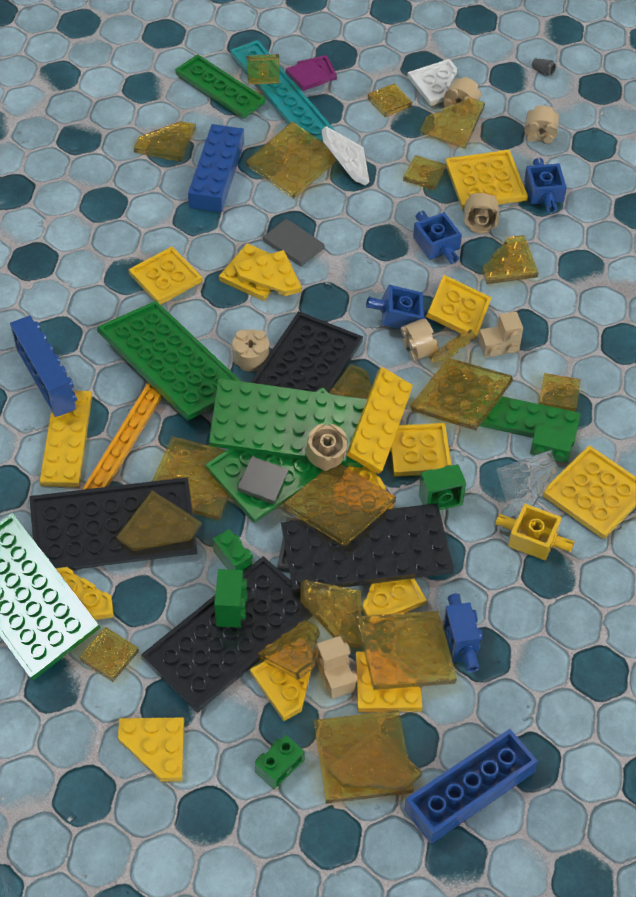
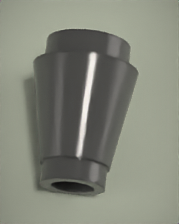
M535 58L532 62V67L548 76L554 74L556 63L553 60Z

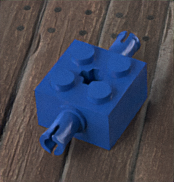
M538 158L534 159L532 166H526L524 178L530 203H545L547 212L551 213L552 210V213L557 211L556 202H564L567 189L560 163L544 165L542 158H539V160Z
M419 211L415 216L418 222L414 223L413 238L429 260L444 255L450 264L458 262L459 256L454 251L460 249L462 237L460 231L445 212L428 217L425 211Z
M388 285L382 300L368 296L366 301V308L381 310L382 325L400 329L423 318L427 319L428 322H436L426 317L428 310L423 309V292Z
M454 593L447 598L449 606L445 608L443 630L452 663L465 661L467 672H475L480 667L477 661V653L481 650L480 640L483 639L481 628H477L476 610H472L471 603H462L460 594Z

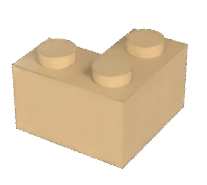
M517 311L499 314L497 327L480 329L478 342L484 358L514 353L520 350L523 326Z
M341 636L317 643L316 665L331 699L354 692L355 683L358 682L355 671H351L349 668V646L347 642L343 643Z

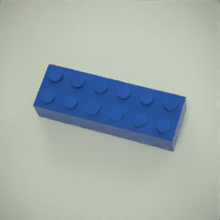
M211 124L188 191L189 208L215 212L223 211L244 146V128Z
M31 315L10 322L16 349L54 417L76 410L75 401H77V397L72 390L74 388L71 377H67L65 367L63 365L60 366L59 357L57 354H53L52 345L50 343L47 344L45 333L40 332L39 323L37 321L34 322Z
M508 729L405 799L404 811L430 844H433L534 774L538 760L514 732Z

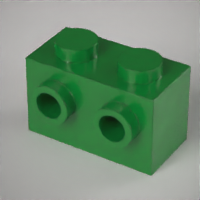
M537 425L530 454L567 463L574 434Z
M230 529L212 538L213 552L227 569L243 570L244 572L252 565L253 555L248 548H244L237 534L234 535Z
M285 735L281 739L275 740L268 752L258 756L255 761V773L272 789H275L304 762L305 751Z

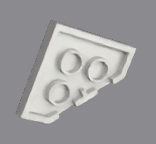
M450 59L410 71L407 77L429 106L444 102V94L456 76L457 67Z
M325 126L322 129L323 142L355 182L366 186L370 181L364 148Z

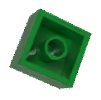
M459 464L447 465L435 470L430 469L421 473L419 497L422 505L438 503L439 511L463 505L466 481Z
M218 569L214 604L216 626L241 628V621L246 619L245 602H247L248 589L247 578H243V570Z

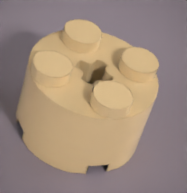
M468 77L456 78L444 94V106L459 116L465 117L472 112L481 98L482 93L478 90V84Z
M544 105L536 106L533 110L530 109L527 112L525 124L527 140L530 142L543 141L546 144L552 143L558 134V112L556 114L552 107Z
M473 193L469 196L464 207V222L471 231L482 234L497 227L499 223V204L494 195Z
M423 318L400 328L402 335L405 337L402 339L405 349H410L409 353L412 361L438 351L437 340L433 339L432 333L434 332L427 319Z
M250 329L236 332V336L232 341L234 364H237L241 370L247 372L259 370L269 355V340L264 331Z
M320 424L314 427L309 434L306 446V456L309 461L325 471L338 466L342 462L347 448L345 432L334 424Z

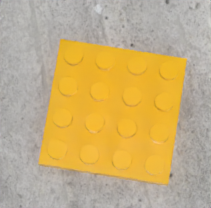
M510 150L445 158V165L462 210H464L469 196L473 193L494 195L499 205L527 201L528 195Z
M589 445L542 491L541 495L604 540L636 508V477Z

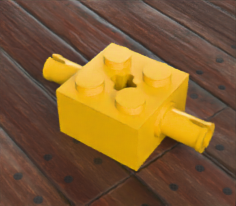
M524 503L516 520L501 513L497 517L495 525L511 530L508 547L545 561L553 547L569 553L573 549L575 541L558 536L562 517Z

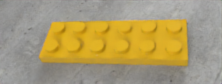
M384 367L378 370L346 456L377 474L383 471L413 388L412 384Z
M74 391L77 397V401H75L76 410L58 417H54L51 411L40 486H80L92 403V391Z

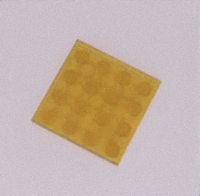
M292 121L246 161V165L294 199L332 166L337 159L325 143Z
M448 358L410 405L411 411L476 431L511 385L513 377L512 375Z
M172 436L152 481L188 477L193 514L220 520L229 495L207 472L205 464L226 450Z
M339 464L334 468L324 470L284 503V509L343 546H346L396 502V496Z
M438 611L358 616L357 624L373 690L456 683L457 677Z
M399 710L314 720L326 804L413 793V783Z

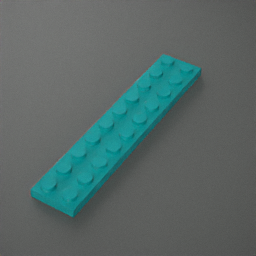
M256 40L231 49L230 55L308 149L324 144L322 129L327 126L334 130L333 127L263 45Z

